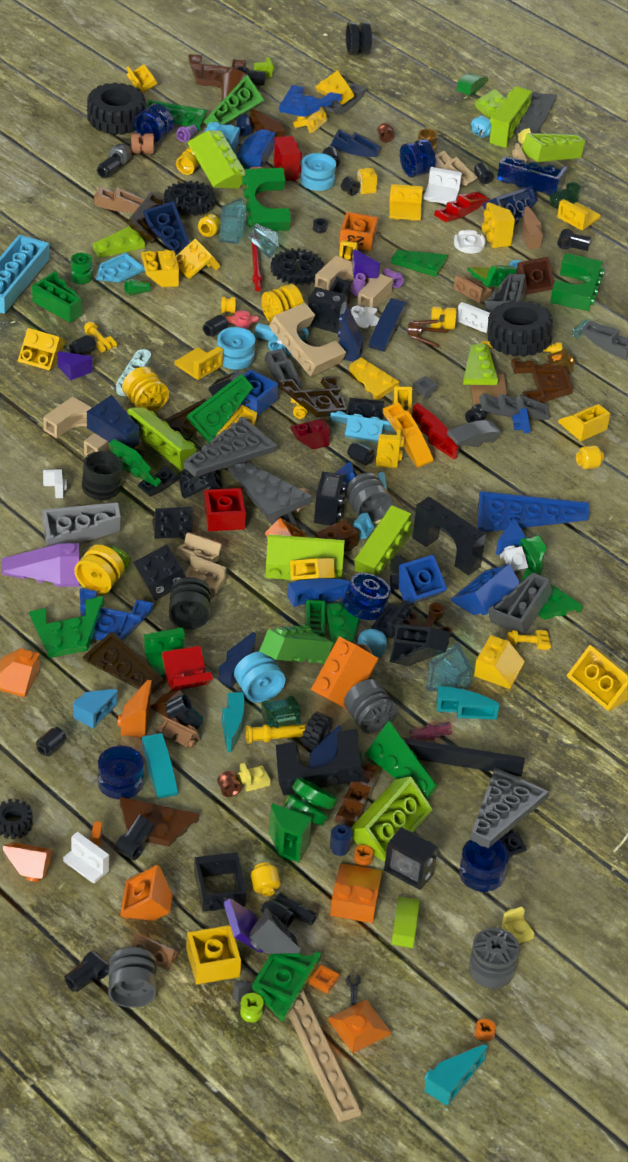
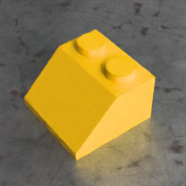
M490 635L476 660L474 676L511 690L525 661L509 641Z

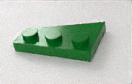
M397 250L391 258V264L434 277L438 276L448 261V255L406 250Z

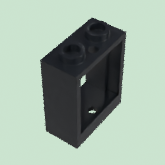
M237 852L194 857V874L202 912L225 909L224 902L229 898L243 907L246 906V889ZM233 873L236 887L235 892L206 895L203 877Z

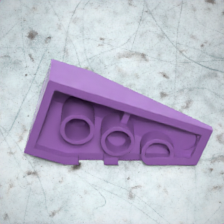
M79 543L56 544L2 558V575L21 579L27 577L37 579V582H53L54 586L59 587L80 586L74 574V567L79 561Z

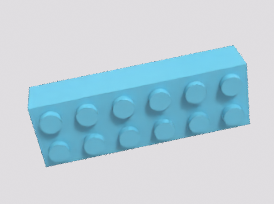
M18 235L0 256V313L5 314L48 262L49 243Z

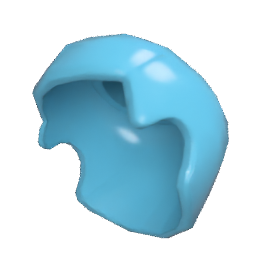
M367 629L360 633L358 643L368 646L371 649L372 655L379 657L385 653L387 638L383 632L377 629Z

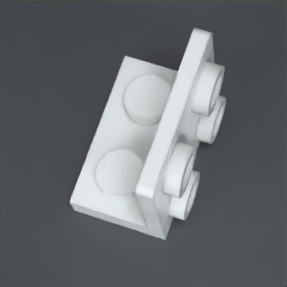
M431 167L424 200L444 203L445 205H447V202L456 201L460 190L462 172Z

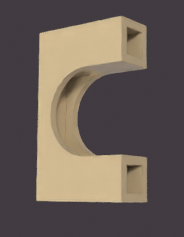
M335 256L316 274L315 287L329 290L336 277L347 282H353L355 278H353L352 262ZM380 273L378 278H365L366 286L358 293L357 306L376 308L392 292L393 279Z
M303 303L275 315L269 327L311 377L340 364L346 351L336 340L324 346L314 347L304 343L299 338L297 331L310 326L315 317V314L306 303Z
M72 396L43 417L44 431L58 438L71 428L87 426V411L92 407ZM94 433L84 440V455L87 456L97 451L110 452V442Z

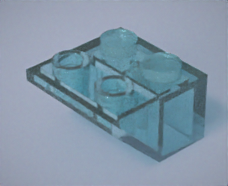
M243 198L222 206L220 242L239 244L240 238H243L246 205H243Z

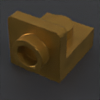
M567 349L547 355L549 364L568 366L570 372L574 371L575 359L573 355H569Z

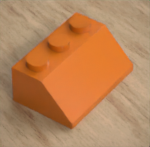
M339 637L311 690L317 695L346 709L344 706L346 694L359 682L369 679L379 658Z

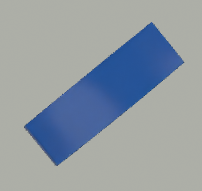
M329 578L288 583L287 597L294 607L305 604L306 600L325 601L326 604L349 597L350 582L349 580Z

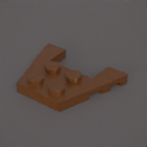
M189 54V63L196 84L221 88V77L225 71L231 72V70L237 69V67H246V60L233 59L231 67L201 64L202 55Z
M518 359L511 360L514 374L532 373L538 390L523 391L522 396L542 403L572 394L573 387L566 367L543 363V366L534 365L532 361L521 363L518 362Z

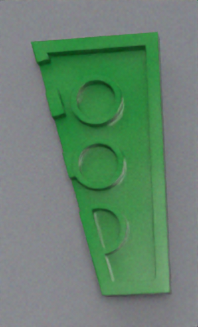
M241 374L193 410L186 418L207 443L210 444L211 440L217 436L218 432L252 391L253 386Z
M388 721L365 752V755L395 779L411 776L428 801L438 785L426 768L419 762L415 753L406 744L402 735L395 729L394 724Z

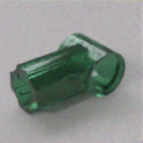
M571 182L566 185V189L551 194L549 197L551 205L557 207L563 199L572 204L578 202L580 185Z

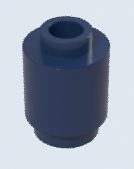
M247 115L239 116L236 121V127H239L240 136H248L252 131V121Z
M337 825L331 830L330 849L333 854L344 856L351 849L352 830L346 825Z

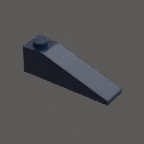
M533 186L496 197L482 205L484 210H486L487 203L510 210L515 219L514 225H516L520 218L523 217L525 207L529 206L531 209L538 199Z
M174 201L143 211L148 226L169 250H174L175 256L190 244Z

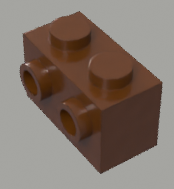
M342 520L316 532L315 538L345 540V552L357 546L359 532L346 520Z

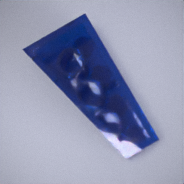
M503 157L499 163L496 180H500L502 183H511L520 188L533 186L535 192L539 191L548 196H556L564 184L567 167L562 166L559 169L554 168L552 164L541 166L538 162L534 161L525 163L522 159Z

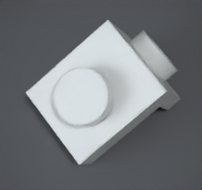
M62 469L44 470L43 485L55 486L56 498H63V490H66V479H62Z
M514 545L506 547L500 554V559L504 558L506 565L510 564L514 572L528 568L522 546L517 548Z

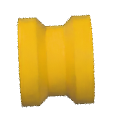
M221 297V314L226 312L235 314V297Z

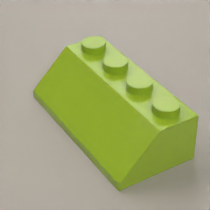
M208 130L188 142L213 187L240 188L245 170L221 131Z
M145 407L129 408L127 413L139 427V438L180 471L185 469L183 467L184 462L196 452L195 445L190 441H186L178 431L172 430L167 422L157 418L153 411H148Z
M268 534L265 578L291 580L290 561L334 558L335 578L329 579H342L345 540Z
M411 776L396 779L350 828L352 830V837L358 846H370L374 852L373 856L385 862L387 843L401 827L414 832L433 809Z

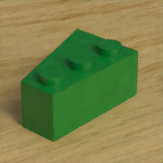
M56 271L32 285V302L69 323L82 316L81 298L72 288L67 287L64 279L61 280Z

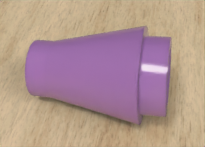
M195 125L180 127L176 135L179 141L187 142L198 130Z
M390 268L384 269L382 274L393 279L392 288L401 287L404 282L402 274Z
M363 273L356 274L351 284V293L358 297L359 291L366 286V277Z

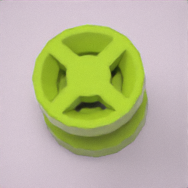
M248 993L242 997L240 1015L245 1021L257 1022L261 1019L264 1004L263 998L256 993Z

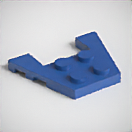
M292 85L279 105V111L306 117L319 111L321 106L328 107L335 100L337 102L341 101L342 97L341 94L329 92L322 99L315 98L314 96L302 95L304 87Z
M80 588L81 616L86 615L85 600L96 598L97 591ZM137 599L131 613L101 607V615L99 621H96L92 639L101 641L112 631L123 641L153 611L154 603Z

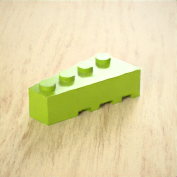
M517 86L512 91H509L507 98L497 108L495 115H492L490 118L491 132L489 143L504 148L508 146V138L511 139L513 137L515 127L519 126L521 117H524L531 104L532 91Z
M526 133L522 151L537 162L581 158L586 140L579 135Z
M393 505L390 506L354 559L356 571L373 579H376L383 572L390 559L397 554L412 536L413 522L411 520V513Z

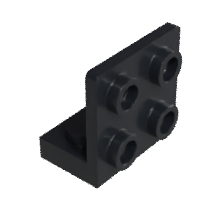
M186 469L178 473L181 495L184 499L207 487L209 490L224 489L220 469L194 477Z
M193 507L156 508L155 518L152 520L154 539L186 537L188 532L192 533Z

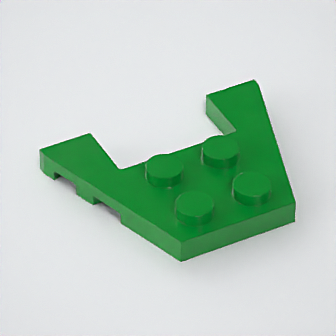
M103 596L86 599V615L48 623L46 608L29 611L31 620L49 658L88 651L95 632L96 621H99L101 615V607H104L105 604Z

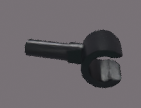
M349 974L345 982L350 987L351 1005H355L357 985H359L361 978L359 975H356V983L352 984Z

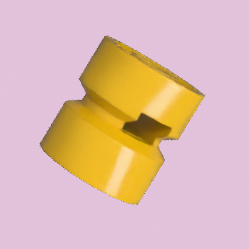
M190 146L176 160L177 169L186 175L193 173L200 165Z
M432 306L431 320H440V315H444V319L438 323L430 324V328L440 329L443 326L444 329L454 330L456 308L447 307L443 310L442 307Z

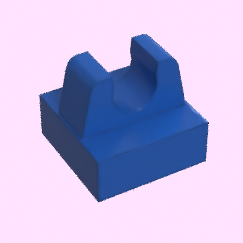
M527 408L519 409L520 413L512 416L514 430H523L524 434L530 433Z

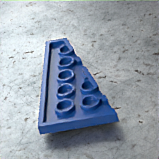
M479 492L477 528L483 532L506 530L513 519L517 520L520 528L586 521L589 517V503Z

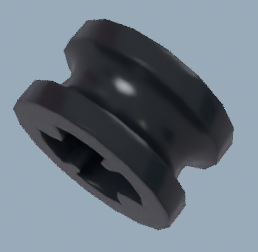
M322 218L315 219L313 221V231L317 233L326 232L327 221Z

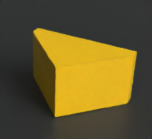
M394 387L392 405L399 402L404 411L408 410L411 416L412 387Z

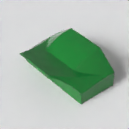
M539 535L533 538L520 539L519 547L522 546L528 569L541 576L544 566L543 558L547 549L545 543Z

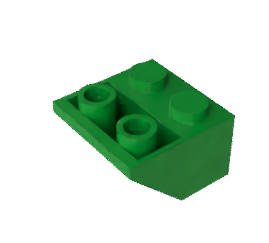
M272 803L269 836L279 856L300 863L309 846L312 817Z

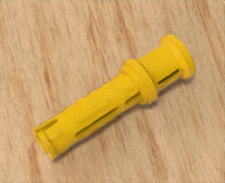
M263 724L262 727H251L248 725L245 728L247 744H251L252 741H264V743H267L271 739L303 737L304 735L302 734L307 724L270 727L267 724Z

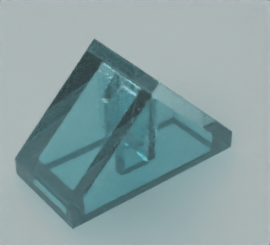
M258 224L254 225L247 236L268 258L273 256L279 246L277 232Z

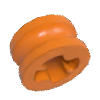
M368 845L357 846L354 851V862L359 866L370 865L373 860V849Z
M480 1019L476 1023L475 1036L485 1042L494 1038L496 1032L495 1023L489 1019ZM482 1028L483 1030H485V1028H488L489 1032L488 1030H486V1032L482 1031Z

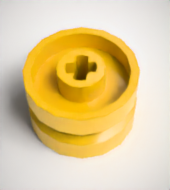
M104 545L90 547L74 567V574L82 587L97 591V594L102 595L108 593L124 573V563L121 557L114 550Z

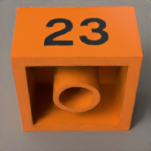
M346 212L340 229L339 246L341 241L355 242L358 244V249L371 251L377 233L378 217Z

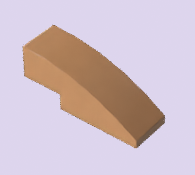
M99 186L94 195V205L120 212H135L144 201L143 198L120 188H116L115 192Z
M526 206L522 222L523 239L528 249L540 248L543 236L541 232L542 224L529 206Z

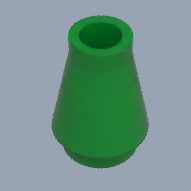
M129 279V281L124 283V291L130 296L150 292V283Z

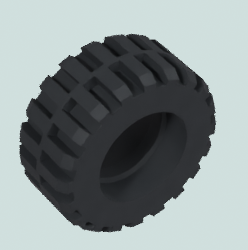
M114 82L112 84L105 83L104 85H99L88 95L87 119L94 128L106 134L123 135L125 133H132L133 130H138L144 124L146 119V98L138 88L126 85L125 83L117 84V82Z
M510 301L507 304L503 303L495 307L489 314L488 341L498 352L515 357L532 356L543 352L544 349L546 350L552 342L553 318L547 308L542 307L540 304H533L530 301Z

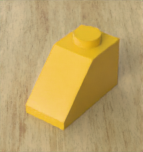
M341 241L339 257L352 262L353 250H358V244Z
M334 558L290 561L291 580L335 578Z

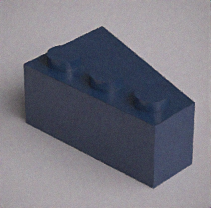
M112 395L87 411V429L108 442L115 439L132 449L139 445L138 425Z

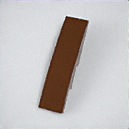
M363 761L365 779L350 783V788L343 798L342 806L336 814L335 822L352 827L362 816L382 767Z

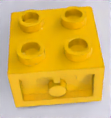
M391 184L389 218L411 221L421 220L423 186Z
M563 199L559 202L557 217L583 231L599 220L601 215L577 202L572 204Z
M196 239L176 255L178 268L188 279H191L205 265L208 268L212 267L215 271L221 267L215 258Z
M218 346L207 353L200 348H196L174 361V365L195 379L200 380L223 366L224 349Z

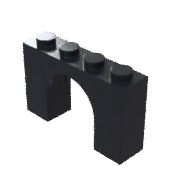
M427 497L416 505L412 538L427 547L439 538L441 527L452 536L456 544L457 551L454 566L468 576L479 569L482 563L486 533L431 497Z
M357 729L336 733L337 755L331 763L321 768H307L301 765L300 752L296 741L276 745L278 781L283 796L296 793L292 786L297 777L307 780L320 788L364 780L361 742Z

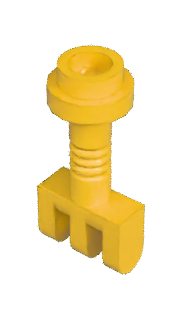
M88 322L85 324V333L93 335L98 340L96 348L101 353L110 350L111 347H117L116 341L111 336L104 338L97 331L98 326L95 323Z
M291 398V403H296L293 415L298 419L304 418L307 415V410Z
M517 630L507 633V641L512 646H516L517 642L536 643L537 649L549 650L551 648L547 631L536 630L534 635L518 634Z

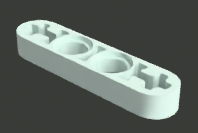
M140 349L134 354L116 383V393L118 395L126 396L122 390V384L125 377L136 369L133 367L149 366L151 363L150 351Z

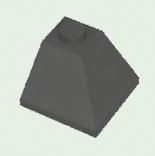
M268 908L249 932L252 939L250 943L258 951L262 949L266 954L299 953L301 951L299 939Z

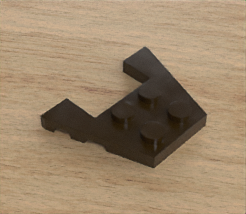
M335 376L322 377L320 383L325 389L300 390L293 379L279 380L278 387L315 417L331 416V412L335 413L336 411L347 412V407L343 396H340V387L336 384L337 378Z

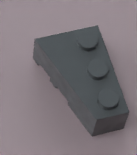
M508 274L499 285L500 288L492 293L490 300L487 299L485 301V311L491 313L495 307L503 303L507 304L510 301H524L526 294L525 274Z
M532 573L518 584L512 593L508 596L505 595L496 606H491L488 609L490 622L511 631L517 630L518 634L525 635L552 593L550 579Z

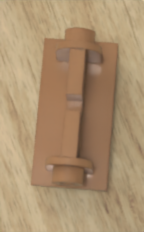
M161 716L164 723L163 725L159 724L157 731L162 733L164 737L173 740L177 734L175 742L186 748H193L196 744L195 739L201 740L194 727L190 725L185 727L176 718Z
M135 933L131 947L148 950L155 956L156 965L169 971L172 960L175 961L179 954L176 952V949L161 945L157 941L148 938L145 934Z

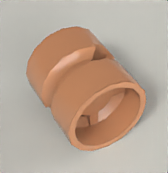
M131 133V154H140L141 152L153 154V134L145 133L141 136L140 133Z

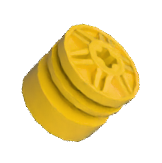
M293 284L263 293L261 299L264 315L270 324L275 315L304 303L299 289Z
M149 367L134 369L123 381L122 390L136 408L145 407L148 411L151 410L155 413L166 404L169 398L167 386Z

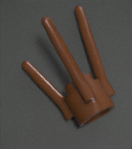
M413 320L408 325V335H411V339L419 340L437 348L440 347L439 344L419 337V335H422L423 331L448 333L449 331L427 328L422 325L438 323L439 320Z

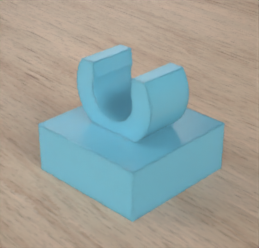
M361 513L353 524V527L359 532L360 539H367L375 528L368 513Z

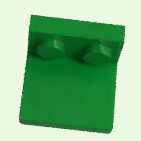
M492 265L491 268L468 267L467 271L472 274V277L480 279L483 285L500 288L499 285L508 274H515L517 269L513 266Z
M183 628L144 634V654L149 666L161 677H166L162 653L184 648L185 632Z

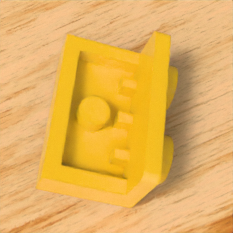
M145 64L134 71L129 66L126 67L128 71L127 77L134 87L139 88L142 93L158 84Z
M321 106L319 111L306 117L297 116L293 125L295 128L307 126L309 133H314L328 119Z
M397 429L396 435L379 434L376 466L397 468L398 461L402 460V450L399 449L403 447L404 443L401 429Z

